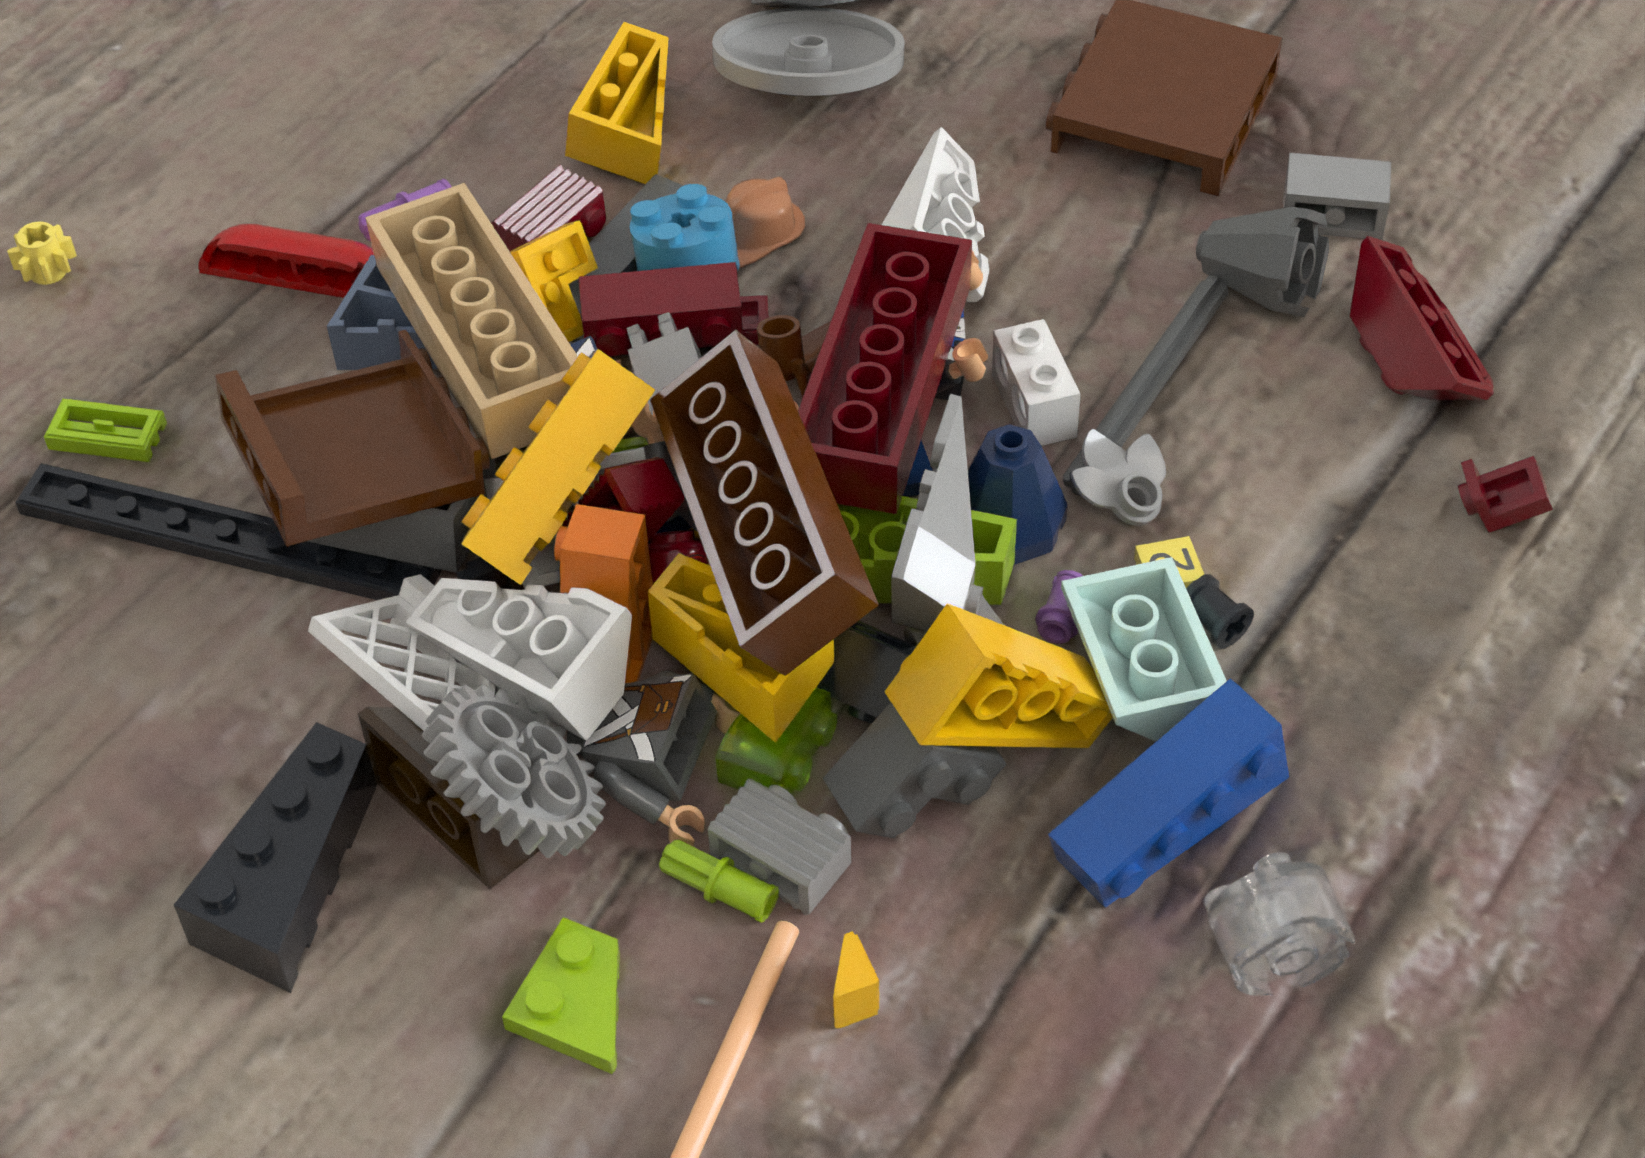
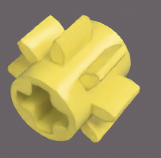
M32 222L22 227L18 233L13 235L17 247H13L7 250L13 269L21 271L25 282L32 280L37 284H52L61 280L66 273L71 271L67 259H72L77 254L71 236H64L60 225L52 226L47 222Z

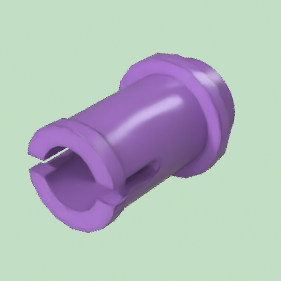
M1072 570L1059 571L1052 582L1053 587L1046 605L1039 608L1036 614L1035 621L1040 636L1051 643L1063 644L1078 634V629L1061 590V581L1082 577L1083 575Z

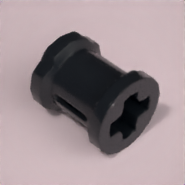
M1204 574L1193 581L1186 590L1202 626L1211 633V642L1218 648L1225 649L1236 643L1246 633L1253 621L1254 610L1245 603L1237 604L1219 589L1220 582L1214 576Z

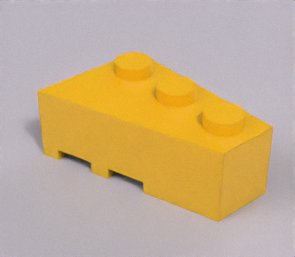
M678 553L648 590L652 639L775 743L834 664V639L786 676L742 649L736 638L711 566Z

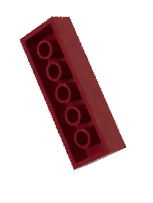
M867 223L798 409L837 504L897 514L970 290L971 239Z

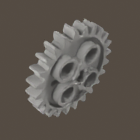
M481 684L476 691L468 685H463L458 692L451 690L428 716L425 722L429 726L422 733V737L430 743L423 751L424 755L438 762L431 771V774L437 778L448 780L450 784L443 792L445 796L452 798L460 797L465 803L461 809V814L463 816L478 815L481 818V831L484 833L489 832L493 827L499 830L502 843L507 847L514 839H517L525 854L530 855L538 847L546 858H551L556 851L563 856H567L574 848L578 850L603 821L604 817L599 812L606 805V802L596 795L603 788L602 783L588 777L595 769L594 765L579 760L577 757L582 747L579 744H568L563 739L566 732L563 726L555 728L547 724L548 717L546 712L542 710L537 715L530 712L525 698L522 697L516 704L512 703L505 689L501 688L495 696H493L485 684Z

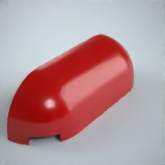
M239 224L221 231L208 243L199 259L198 269L201 274L344 298L369 257L374 255V252L370 246L354 240L259 224Z

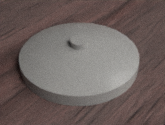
M819 7L781 8L748 14L734 19L719 28L712 40V60L714 67L721 75L745 87L786 95H833L871 88L897 75L904 65L905 40L900 31L894 26L866 14Z

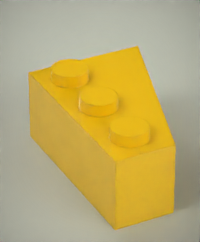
M623 22L568 114L565 156L646 184L655 174L658 175L662 144L669 37Z

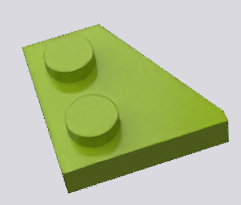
M563 917L504 1012L502 1019L505 1030L613 1074L617 1067L616 1026L619 1006L617 988L620 968L618 939Z

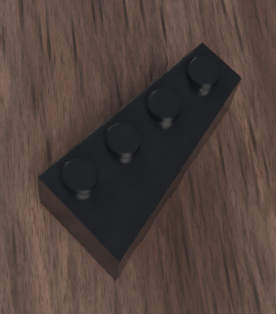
M318 722L315 723L174 903V908L189 945L289 993L292 992L299 975L297 965L305 947L310 948L318 929L316 920L326 896L332 895L340 877L338 868L346 849L352 847L377 787L367 744Z

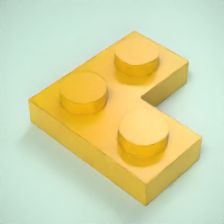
M578 220L560 226L510 251L568 342L584 334L582 318L568 284L579 279L580 276L598 269L582 224Z

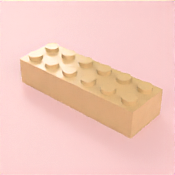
M462 183L365 217L379 271L440 374L445 379L459 406L464 409L475 433L485 442L490 458L494 459L510 453L514 446L518 449L528 446L536 436V433L529 429L528 426L547 399L556 405L561 401L570 388L569 385L562 381V378L578 356L466 184Z

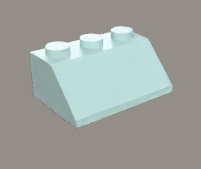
M1172 557L1061 581V590L1116 725L1157 741L1227 681Z

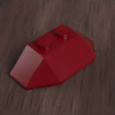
M1367 235L1360 246L1349 316L1361 335L1359 337L1361 345L1373 355L1382 371V381L1389 389L1400 395L1407 393L1428 400H1488L1494 394L1492 378L1446 305L1428 280L1415 269L1412 264V258L1405 248Z

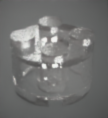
M1285 852L1264 856L1255 863L1253 867L1254 872L1238 879L1231 885L1215 888L1205 896L1204 904L1208 911L1207 918L1234 984L1244 994L1252 996L1273 995L1269 984L1287 979L1290 980L1293 989L1308 986L1339 968L1350 955L1346 943L1349 941L1355 944L1353 931L1325 870L1311 862H1292L1289 854Z

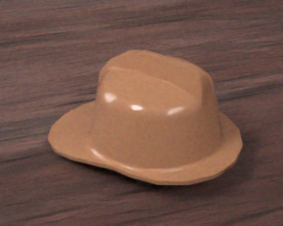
M782 177L770 180H744L736 184L727 195L725 202L732 211L740 263L739 268L754 263L774 250L799 238L805 229V216L799 207L792 203L791 197L788 194L787 183Z

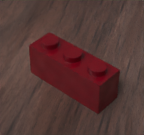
M736 262L579 277L584 338L591 336L597 349L607 356L628 355V350L632 348L627 328L638 324L644 330L648 342L662 337L658 326V316L667 312L671 314L677 330L689 328L698 348L716 346L735 330L743 335Z

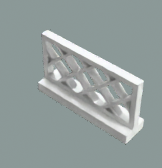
M421 574L404 578L400 593L397 596L312 616L308 632L423 731L429 726L425 722L439 704L421 700L415 694L443 700L451 690L458 692L463 685H468L476 691L481 684H485L493 696L501 689L412 630L405 623L434 588V585ZM392 618L390 623H386V622H382V621H381V620H385V619ZM341 631L367 636V640L345 635ZM375 639L407 646V650L377 643ZM416 649H418L419 651H421L423 654L417 653V652H416ZM377 662L405 668V670L402 672L382 667ZM418 671L445 678V682L414 675L413 673ZM454 682H458L461 686L454 685ZM507 693L512 703L516 704L519 701L518 699ZM529 707L530 712H532L535 715L538 714L536 711ZM547 719V724L552 728L559 726Z

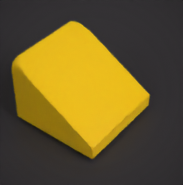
M853 931L844 934L835 982L833 1010L834 1026L836 1029L878 1015L879 979L858 935H855Z

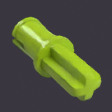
M674 840L667 844L662 852L659 862L660 870L703 892L706 901L715 903L719 900L755 918L760 923L764 922L772 913L779 897V887L774 884H768L734 867V860L726 856L719 860L681 840Z

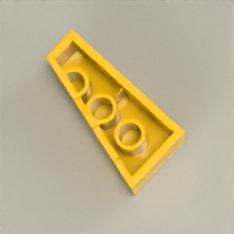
M599 349L594 352L591 358L582 352L578 355L562 378V381L569 385L570 388L561 401L556 405L547 399L528 426L529 429L536 433L532 442L524 453L514 446L495 473L498 478L503 480L491 500L480 494L461 521L470 528L463 539L462 545L520 585L533 568L530 566L532 560L554 538L559 528L563 525L562 523L567 517V511L573 503L576 504L602 467L600 465L602 461L614 451L655 391L654 388Z
M948 603L912 654L902 662L900 671L885 690V694L919 745L1090 748L1113 718L1094 669L1084 656Z

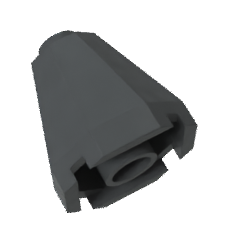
M1287 207L1216 220L1212 222L1207 231H1203L1200 234L1196 246V257L1198 261H1201L1204 273L1218 276L1220 282L1265 308L1284 314L1305 317L1310 308L1300 306L1306 295L1316 299L1321 290L1328 258L1329 239L1318 234L1317 226H1327L1326 215L1310 209Z

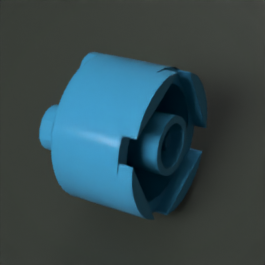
M700 184L684 185L677 190L676 194L667 195L655 200L640 201L631 207L630 233L637 271L736 262V269L739 270L740 263L731 208L724 200L707 194L705 186Z

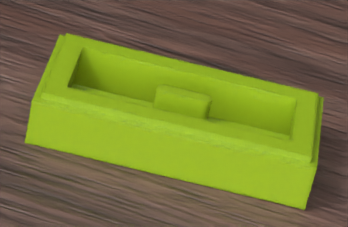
M62 398L44 435V440L48 450L150 462L153 456L151 446L157 447L160 440L158 430L164 431L167 421L164 412L161 410ZM67 419L93 422V424H92V423H84V422H76V421H68ZM114 425L127 426V427H135V428H143V429L140 430V429L116 427V426H114Z

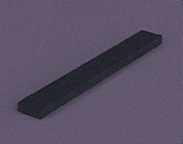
M43 463L39 465L15 502L21 515L374 600L399 595L404 578L421 574L434 585L442 571L432 567L386 559L384 557L307 541L286 546L271 517Z

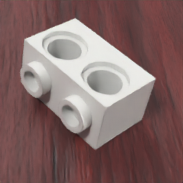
M1042 319L994 330L992 376L1015 426L1031 430L1041 446L1077 438L1080 392L1045 320Z

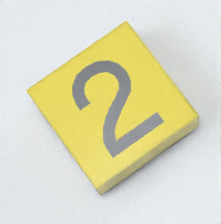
M1189 536L1135 546L1134 560L1136 565L1172 557L1186 588L1193 581L1204 575Z

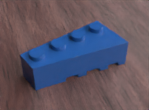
M1230 678L1048 834L1056 859L1105 908L1118 898L1130 896L1141 886L1145 879L1289 778L1282 724Z

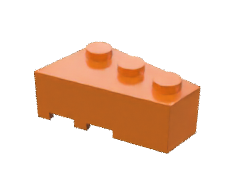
M576 504L568 527L561 526L555 540L554 556L556 561H560V593H569L571 587L587 588L626 607L630 611L632 621L625 683L639 681L652 642L648 590L653 586L645 515Z

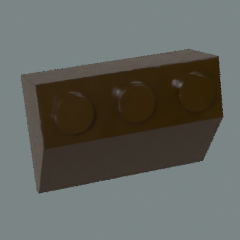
M366 707L358 713L377 785L489 890L540 851L537 847L530 855L525 854L517 839H514L507 847L502 843L499 830L493 827L489 832L484 833L481 831V818L478 815L463 816L461 814V809L465 804L461 798L446 797L443 793L450 786L448 780L437 778L431 774V771L438 762L424 755L423 751L430 744L422 737L424 731L397 707Z

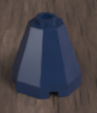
M1008 424L988 431L967 468L971 510L1017 519L1014 565L1053 551L1059 529H1063L1067 519L1068 504L1045 452L1031 430Z

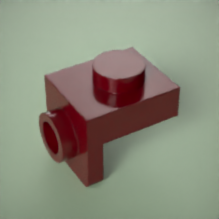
M1534 456L1480 475L1472 459L1461 462L1466 479L1465 483L1458 485L1461 500L1469 516L1479 514L1488 533L1553 510L1541 469Z

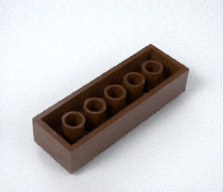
M737 330L733 331L653 396L650 402L739 646L786 676L879 604L778 362Z

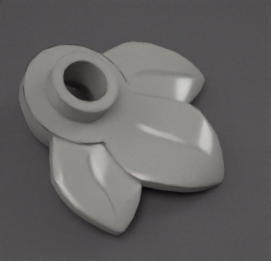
M1091 429L1086 434L1081 451L1085 467L1078 468L1070 474L1076 490L1092 505L1112 509L1113 513L1127 524L1142 526L1150 523L1161 509L1162 490L1160 484L1166 475L1165 462L1156 442L1150 434H1144L1125 451L1098 431ZM1130 497L1134 498L1137 504Z

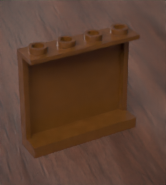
M1115 0L1109 13H1102L1099 17L1093 42H1086L1083 46L1079 59V68L1076 73L1071 71L1068 73L1063 87L1062 99L1060 102L1054 101L1049 108L1046 130L1052 131L1050 152L1057 154L1068 133L1188 164L1203 168L1200 192L1219 197L1277 76L1282 37L1133 0Z
M407 330L398 331L401 356L399 360L250 395L237 370L215 375L221 420L286 546L485 494L483 471L490 468L489 454L485 442L481 437L474 438L464 409L461 406L455 407L453 405L445 379L442 376L436 378L426 349H418Z

